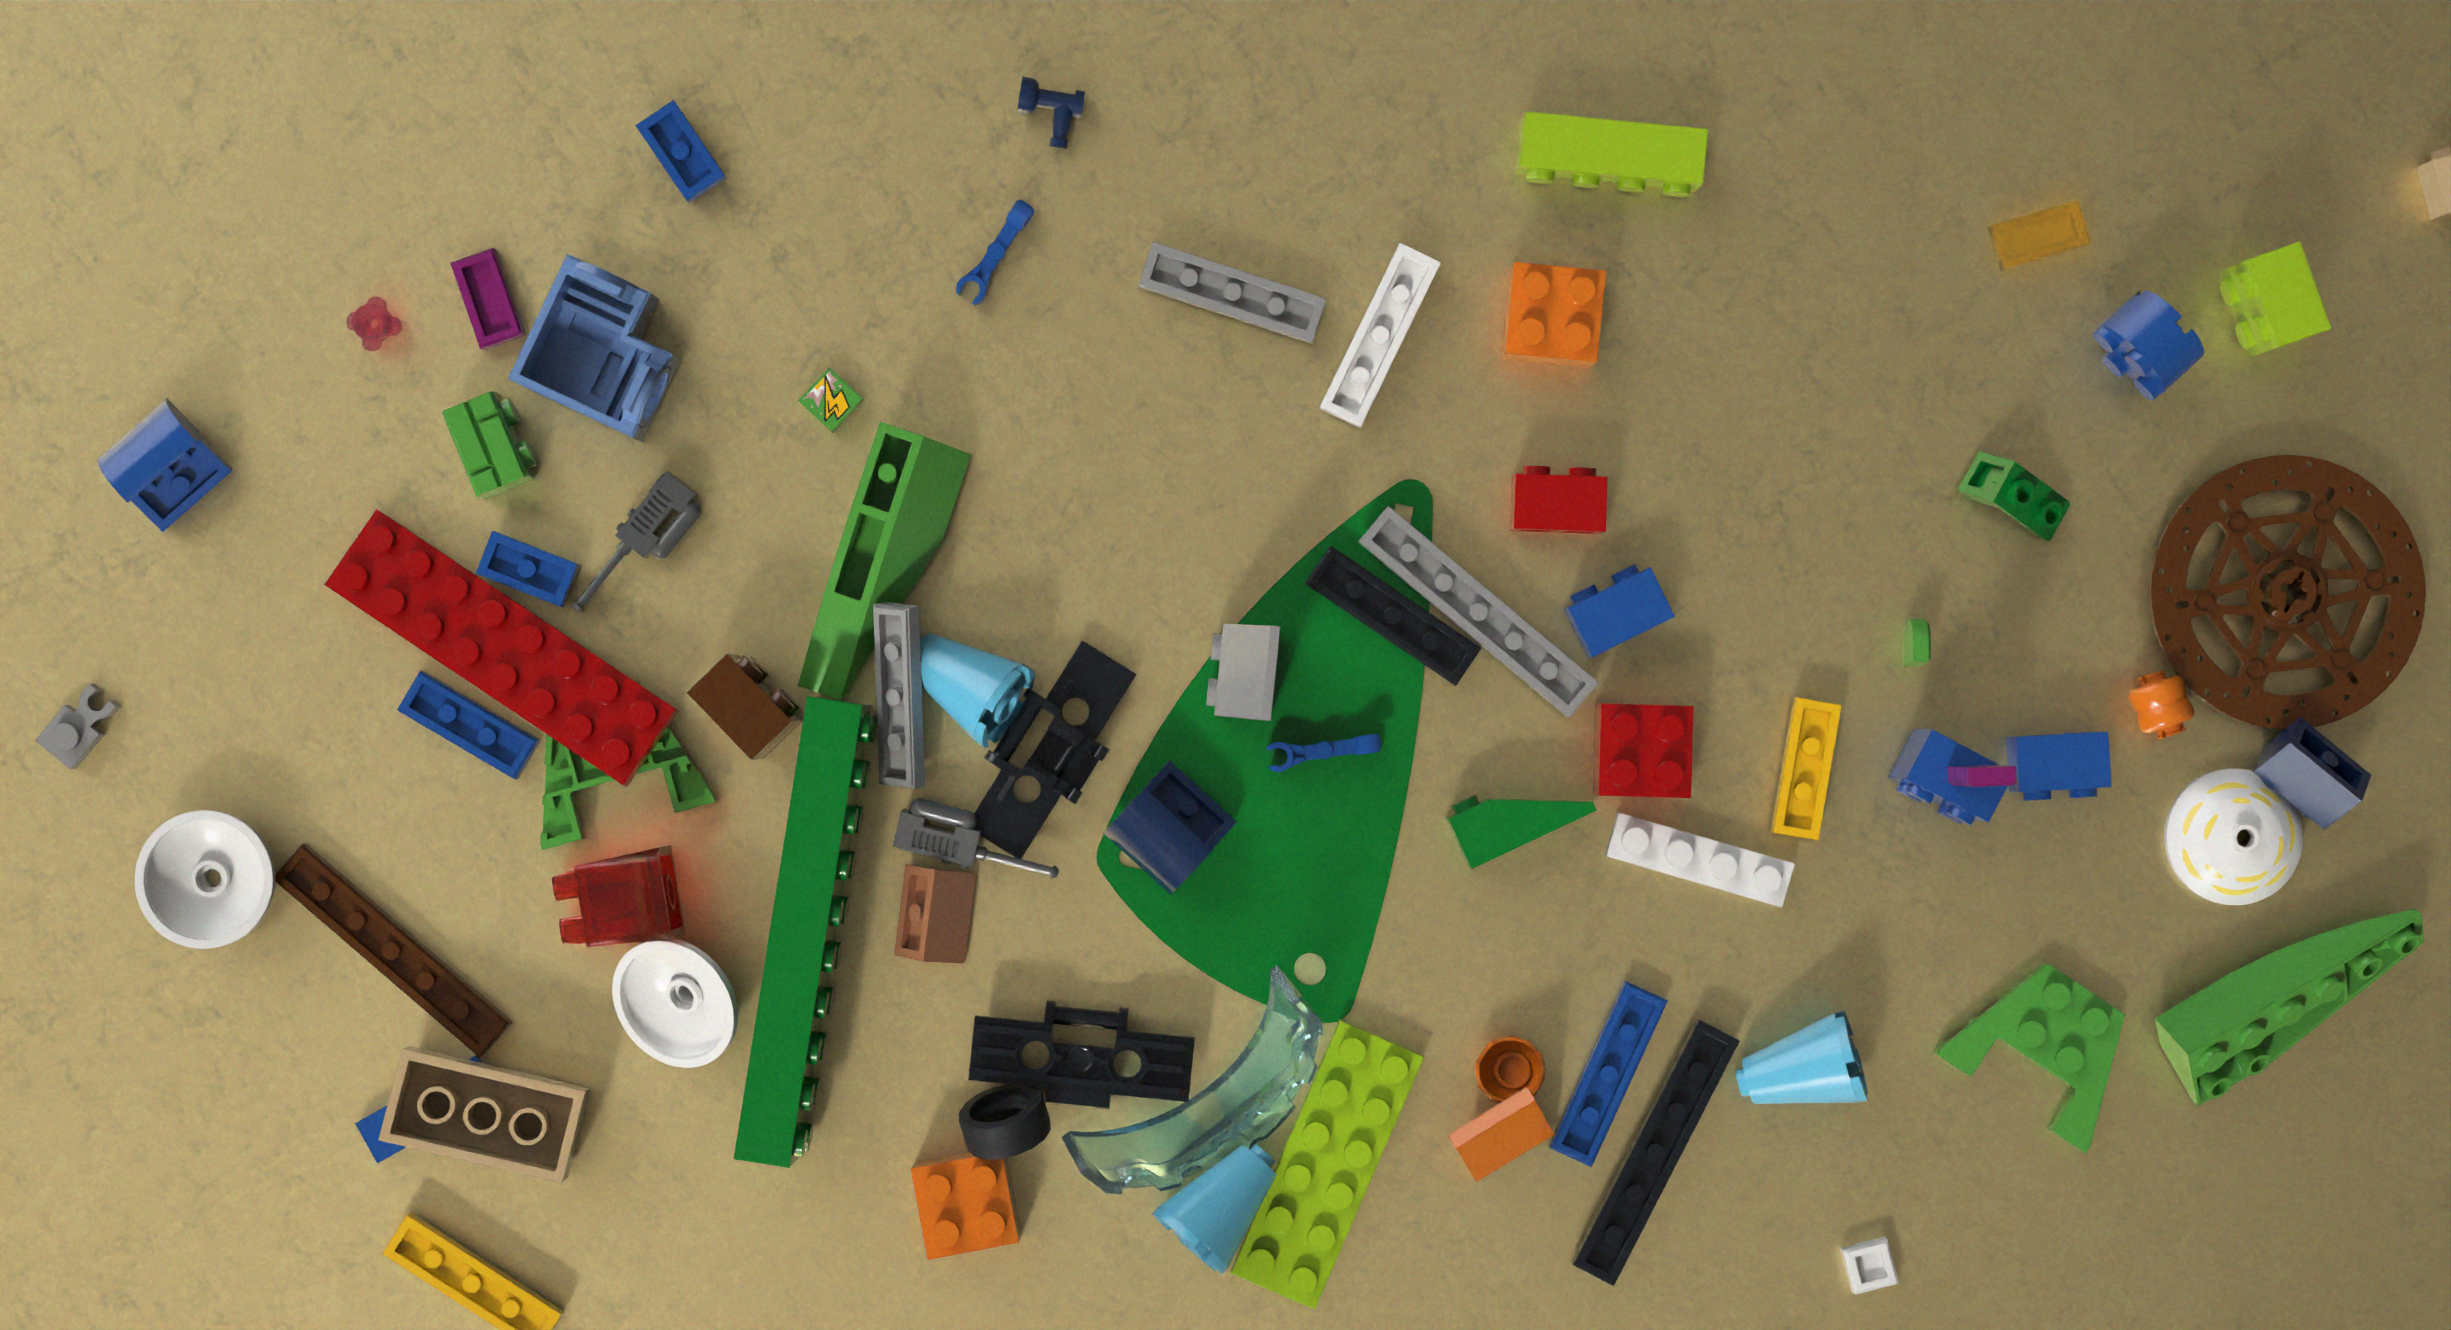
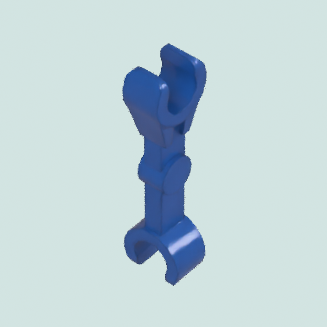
M1023 200L1016 201L1006 218L1004 227L995 241L988 246L987 253L980 264L958 281L956 293L959 296L968 283L976 282L979 284L980 292L972 304L975 306L979 305L986 299L993 271L999 262L1005 258L1006 251L1019 231H1022L1033 217L1034 209Z
M1378 734L1356 736L1353 739L1333 742L1322 741L1318 744L1305 746L1274 742L1266 750L1282 748L1286 751L1288 757L1284 765L1269 766V769L1275 772H1282L1306 760L1379 752L1381 750L1380 736Z

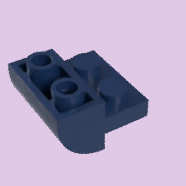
M1169 760L1108 826L1103 834L1171 895L1205 860L1237 821Z

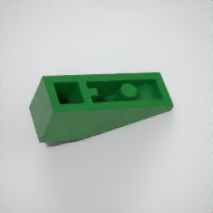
M1473 795L1453 804L1451 807L1454 814L1445 819L1468 867L1473 869L1597 810L1594 803L1590 801L1486 798L1479 802L1477 796Z

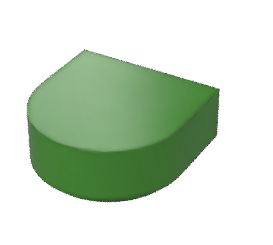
M1907 619L1904 628V667H1920L1931 660L1929 623L1925 619Z

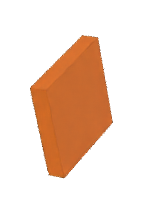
M1524 1088L1454 1130L1448 1137L1477 1182L1552 1137L1554 1133L1528 1088Z

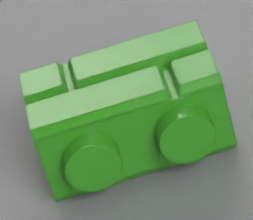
M491 391L442 412L477 497L488 499L535 479L531 467L537 465V460L528 441L520 442L513 425L520 423V420L510 398L503 400L501 394Z

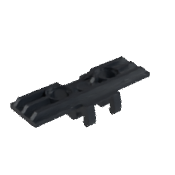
M1082 640L1047 698H1044L1030 688L1026 689L1023 694L1026 700L993 752L988 750L984 756L987 761L1002 770L974 813L977 817L976 827L983 829V838L1015 858L1022 859L1060 796H1064L1074 804L1078 802L1083 794L1081 789L1098 761H1103L1110 751L1109 748L1096 741L1137 674ZM1072 698L1082 699L1089 707V716L1080 725L1069 724L1063 717V706ZM1043 708L1053 714L1054 718L1036 750L1021 769L1009 762V760ZM1022 776H1032L1040 784V795L1033 802H1022L1015 795V783Z
M1047 1000L1044 1022L975 1015L968 1080L1046 1088L1045 1104L1059 1105L1062 1103L1109 1110L1111 1095L1189 1102L1195 1037L1127 1030L1129 1008H1119V1012L1056 1006V1001ZM1054 1024L1117 1030L1115 1044H1102V1046L1067 1043L1066 1040L1053 1037ZM1039 1041L1046 1045L1049 1050V1060L1045 1065L1031 1067L1024 1061L1022 1055L1023 1048L1029 1042ZM1125 1050L1135 1052L1141 1060L1140 1070L1133 1076L1119 1074L1114 1067V1059L1118 1053Z

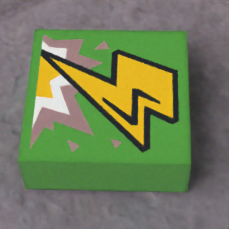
M828 368L798 401L834 433L864 399L831 368Z

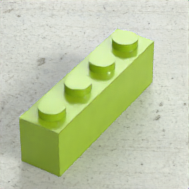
M1525 111L1521 119L1516 173L1527 174L1526 180L1534 183H1553L1554 177L1572 179L1573 186L1583 188L1599 187V182L1618 183L1617 189L1625 192H1644L1645 186L1663 188L1664 195L1687 197L1690 196V190L1697 191L1703 184L1708 129Z

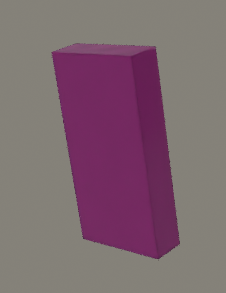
M495 248L450 263L480 349L486 350L526 336L498 252Z
M1977 765L1947 767L1948 783H1951L1953 786H2010L2017 783L2016 766Z

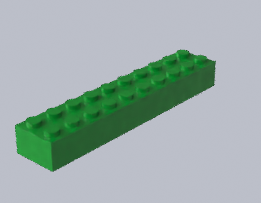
M807 696L736 1140L735 1160L790 1168L810 1148L813 1124L806 1123L807 1112L811 1110L812 1105L816 1106L820 1089V1078H814L813 1074L815 1065H818L819 1060L824 1059L827 1045V1033L820 1032L822 1019H825L826 1015L831 1014L835 988L827 987L829 973H832L833 969H838L842 942H836L835 935L837 927L840 924H845L849 905V897L842 896L844 881L853 877L856 861V852L849 851L851 835L859 834L863 817V806L856 805L858 790L867 787L870 773V761L863 760L866 743L874 742L877 729V716L871 715L872 705Z

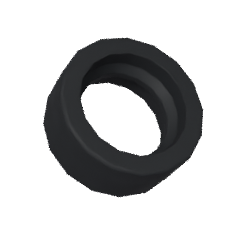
M1011 1084L993 1087L971 1098L959 1111V1124L967 1150L973 1156L986 1160L1004 1159L1031 1150L1045 1140L1051 1131V1122L1043 1093L1037 1087Z

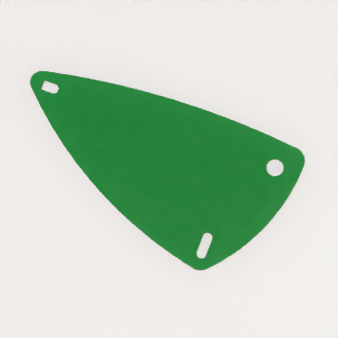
M1406 479L1396 483L1328 534L1295 563L1237 623L1280 627L1271 721L1214 716L1215 706H1206L1209 678L1218 679L1220 661L1211 660L1210 656L1182 693L1157 731L1126 786L1108 826L1169 760L1235 819L1237 823L1171 895L1143 869L1124 866L1119 860V854L1122 850L1105 834L1097 849L1096 859L1098 867L1119 897L1160 940L1182 958L1211 978L1240 994L1283 1012L1321 1023L1338 1022L1351 1011L1373 943L1389 882L1404 812L1414 756L1425 666L1304 583L1331 545L1429 612L1430 602L1358 543L1388 506L1395 510L1396 504L1413 507L1410 524L1432 542V494L1424 483L1414 479ZM1378 734L1380 736L1381 750L1379 752L1306 760L1282 772H1275L1269 769V766L1284 765L1288 757L1286 751L1282 748L1266 750L1274 742L1305 746L1318 744L1322 741L1333 742L1353 739L1356 736ZM1306 953L1320 956L1326 966L1323 979L1314 985L1301 983L1294 973L1296 960Z

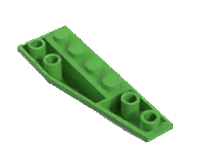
M883 422L879 423L836 553L798 686L839 700L844 698L875 649L873 604L880 602L904 604L944 540L972 456L971 454L925 436Z
M2417 909L2364 920L2307 938L2274 951L2229 973L2157 1016L2155 1023L2160 1046L2192 1101L2197 1106H2200L2211 1098L2221 1097L2231 1086L2246 1077L2261 1073L2271 1062L2289 1050L2407 955L2413 953L2424 943L2422 914Z

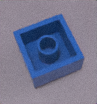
M1933 729L1912 730L1888 778L1899 783L1896 789L1897 792L1919 803L1924 801L1930 804L1931 801L1939 804L1937 813L1958 824L1963 822L1970 826L1974 821L1989 823L2008 787L1953 786L1951 783H1948L1947 767L1999 764Z

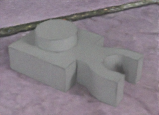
M89 684L80 695L77 709L71 705H64L35 740L69 769H77L104 737L105 733L96 726L102 720L114 716L121 708V705L115 700H109L102 710H97L94 706V698L102 689L96 684Z

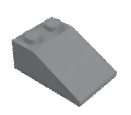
M1223 624V633H1213L1211 660H1217L1220 663L1218 679L1209 678L1206 706H1215L1214 716L1271 721L1280 633L1279 626Z

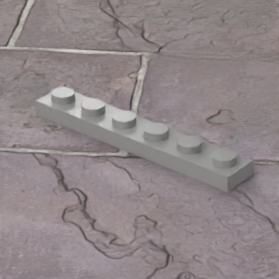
M1389 506L1358 541V543L1567 718L1572 716L1599 683Z

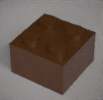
M726 654L687 694L751 760L764 759L803 722L796 714L801 707L784 689L778 690L775 688L773 690L764 681L769 674L752 656Z

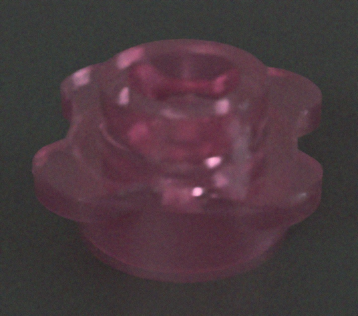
M371 297L367 304L350 313L346 321L347 327L355 331L362 338V346L368 351L379 350L385 339L391 335L397 336L402 330L400 319L392 317L386 309V301L380 297ZM372 320L378 321L376 328L370 326Z

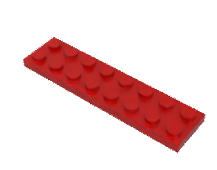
M377 509L324 584L623 786L628 787L679 712L672 705Z

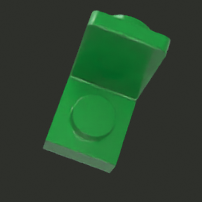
M1982 451L1978 452L1957 490L1968 499L1999 508L2045 541L2052 539L2070 507V502L2017 462Z

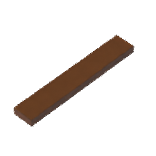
M301 844L276 873V883L479 1058L487 1053L512 1024V1020L308 844Z

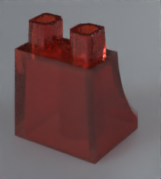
M671 845L574 866V870L552 877L556 901L579 898L581 915L559 919L562 943H586L587 947L674 940L686 935Z

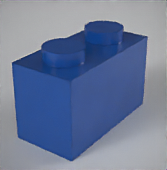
M1636 564L1611 576L1614 585L1598 592L1595 584L1570 596L1573 605L1565 608L1564 612L1587 658L1594 657L1675 617L1651 567L1639 572Z
M2108 732L2006 737L2007 766H2016L2017 782L2009 786V791L2023 792V800L2025 801L2052 799L2051 790L2068 789L2069 798L2097 797V788L2112 787Z

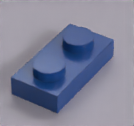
M674 100L635 125L689 204L727 179Z
M492 531L476 574L557 606L565 607L581 565Z

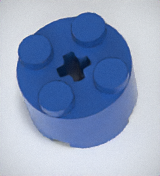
M2144 290L2142 293L2138 291L2093 332L2095 340L2107 352L2102 357L2105 366L2117 377H2122L2126 374L2134 381L2137 390L2150 401L2163 394L2204 356V348L2193 329L2186 334L2182 331L2177 323L2182 316L2164 299L2147 290Z

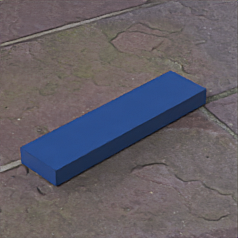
M1624 980L1550 1141L1549 1148L1592 1167L1668 1000Z

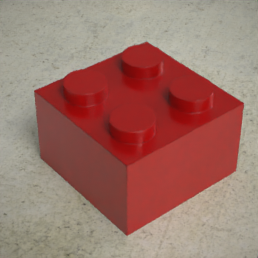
M1596 703L1593 795L1691 798L1694 706Z

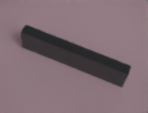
M1331 545L1304 583L1454 686L1458 684L1481 650V647Z

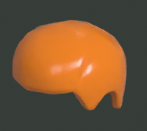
M1515 1036L1503 1037L1489 1042L1475 1061L1474 1067L1478 1087L1490 1101L1498 1104L1524 1088H1528L1534 1097L1544 1083L1546 1075L1542 1054L1530 1041Z

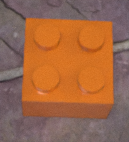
M1514 262L1509 269L1501 359L1592 368L1598 360L1606 271Z
M963 1152L916 1161L913 1164L911 1174L928 1260L1019 1243L1022 1232L1008 1158L986 1160L975 1157L970 1152Z

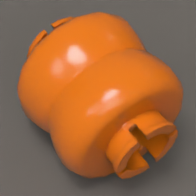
M2165 669L2137 678L2136 681H2138L2140 687L2132 689L2128 693L2129 702L2137 712L2139 729L2145 734L2156 731L2157 739L2186 731L2183 722L2192 719L2195 713L2191 702L2186 697L2184 680L2178 675L2166 678Z

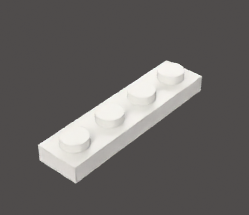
M1399 243L1319 409L1361 428L1441 262Z
M1619 812L1616 814L1604 855L1778 907H1783L1795 865L1788 861Z

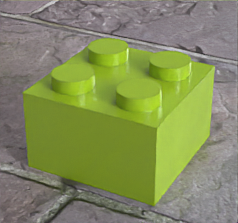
M2300 241L2248 259L2220 272L2223 279L2220 281L2222 297L2228 306H2233L2238 323L2235 325L2238 341L2244 349H2248L2251 357L2332 329Z

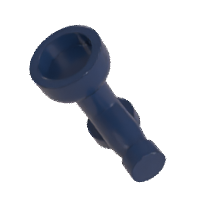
M1022 76L1017 113L1031 114L1036 110V107L1054 109L1053 137H1050L1049 146L1067 149L1068 140L1066 138L1071 126L1072 117L1081 119L1085 91L1076 90L1075 94L1040 89L1036 79Z

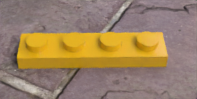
M413 1213L406 1215L382 1253L499 1330H553L565 1312Z

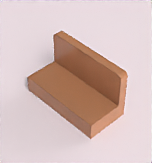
M906 864L894 955L923 962L964 963L966 960L976 874Z

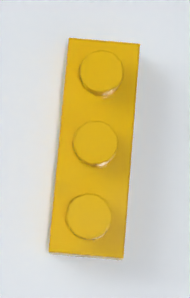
M1799 697L1793 698L1770 832L1819 840L1842 705Z

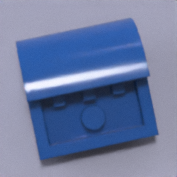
M168 398L100 456L97 461L103 475L127 503L132 501L162 532L232 471V467L199 435L200 431Z

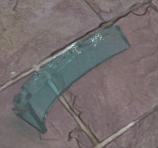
M1278 965L1270 970L1269 999L1257 1031L1235 1062L1207 1088L1189 1099V1102H1184L1164 1114L1141 1123L1105 1131H1069L1062 1136L1076 1166L1084 1177L1105 1193L1122 1194L1123 1188L1155 1186L1158 1190L1165 1191L1181 1187L1182 1178L1203 1170L1207 1171L1241 1145L1251 1149L1254 1144L1267 1139L1296 1108L1292 1100L1301 1089L1303 1083L1311 1084L1318 1066L1314 1062L1318 1046L1319 1035H1323V1029L1318 1014Z

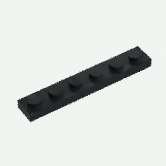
M1696 1018L1573 1257L1572 1265L1612 1286L1615 1285L1740 1042L1738 1039Z

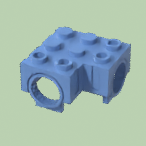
M567 254L508 379L643 442L681 359L641 340L647 327L645 325L650 313L653 314L659 299L656 296L612 273Z

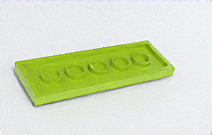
M1339 1020L1274 1169L1276 1177L1248 1229L1231 1268V1274L1309 1308L1316 1309L1422 1064L1423 1055L1346 1021Z

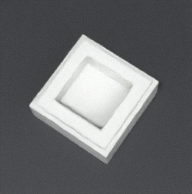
M1886 1237L1840 1248L1851 1291L1854 1295L1899 1284Z

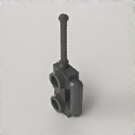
M666 471L665 474H662L637 509L632 508L629 511V519L625 524L621 522L617 526L616 530L618 532L615 536L622 540L616 547L617 551L577 601L572 602V608L576 612H582L585 604L621 559L628 555L632 549L645 559L650 555L657 559L667 558L701 515V507L694 501L698 494L670 472ZM674 510L679 512L659 537L657 531Z
M917 798L912 801L910 809L904 808L900 812L893 847L939 858L945 864H951V862L960 864L959 867L968 869L969 866L973 867L976 859L981 861L986 859L1048 875L1051 879L1056 878L1059 874V870L1055 865L1050 867L988 851L986 847L979 846L983 829L976 827L977 817L972 811ZM927 819L956 826L955 831L931 825Z

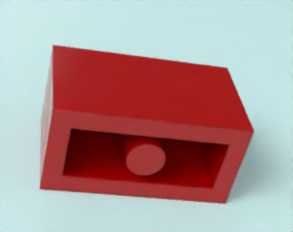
M1523 466V474L1516 473L1512 476L1510 531L1603 534L1606 532L1608 477L1596 476V468L1571 467L1569 468V475H1550L1551 467Z

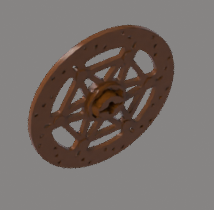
M2278 455L2252 459L2223 470L2202 483L2181 503L2168 521L2157 544L2150 571L2149 604L2152 623L2158 643L2176 675L2184 680L2188 689L2215 710L2235 720L2264 728L2286 729L2299 717L2303 718L2312 727L2322 726L2341 720L2371 703L2389 687L2406 665L2420 634L2425 612L2426 587L2422 558L2414 536L2398 509L2377 487L2359 474L2341 465L2309 456ZM2239 469L2243 470L2242 474L2239 473ZM2228 484L2231 486L2230 490L2227 489ZM2331 488L2332 494L2329 500L2327 501L2326 494L2328 492V489ZM2273 490H2296L2307 492L2311 495V501L2305 512L2249 518L2241 507L2242 500ZM2219 501H2222L2227 508L2226 513L2219 506ZM2340 507L2350 512L2369 532L2382 556L2383 565L2381 568L2368 569L2336 527L2333 520ZM2213 522H2216L2224 531L2225 538L2204 587L2198 590H2189L2186 586V579L2193 552L2207 528ZM2294 522L2298 524V528L2283 550L2278 548L2260 530L2262 526ZM2314 526L2317 531L2312 554L2308 558L2305 555L2299 554L2297 548L2311 527ZM2183 527L2186 528L2185 533L2182 531ZM2245 534L2249 535L2268 553V556L2258 564L2255 563L2243 539ZM2328 537L2331 538L2351 565L2350 570L2326 569L2321 566ZM2234 548L2247 572V577L2220 585V576ZM2287 561L2280 571L2272 572L2279 567L2277 563ZM2158 569H2161V574H2158ZM2392 576L2399 578L2397 583H2389L2387 580ZM2327 580H2355L2357 587L2330 596ZM2289 584L2288 591L2293 594L2292 600H2286L2287 594L2281 591L2282 585ZM2166 587L2169 588V592L2165 591ZM2245 589L2246 606L2218 604V596ZM2373 595H2386L2388 606L2382 630L2371 651L2359 663L2350 653L2349 648ZM2355 600L2356 604L2340 637L2327 612V608L2346 601ZM2185 601L2187 606L2185 608H2176L2175 604ZM2301 613L2299 616L2295 617L2297 620L2296 622L2288 624V621L2294 616V614ZM2223 615H2241L2253 618L2246 648L2223 620ZM2207 616L2241 661L2240 668L2234 678L2223 672L2205 653L2191 625L2193 617ZM2316 621H2319L2331 645V649L2328 651L2307 632V628ZM2267 627L2276 631L2277 637L2261 659L2258 657V650L2263 628ZM2292 634L2314 654V657L2311 659L2277 662L2276 660ZM2181 647L2184 648V652H2183V653L2180 652V648H2181ZM2324 666L2333 677L2331 685L2299 695L2272 694L2265 692L2263 689L2267 675L2272 672ZM2348 672L2355 678V684L2348 678ZM2248 684L2249 689L2246 693V696L2243 697V689L2245 685ZM2266 717L2269 719L2268 723L2265 722Z

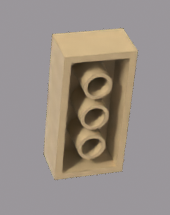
M408 1046L401 1050L378 1140L562 1183L568 1177L590 1088Z

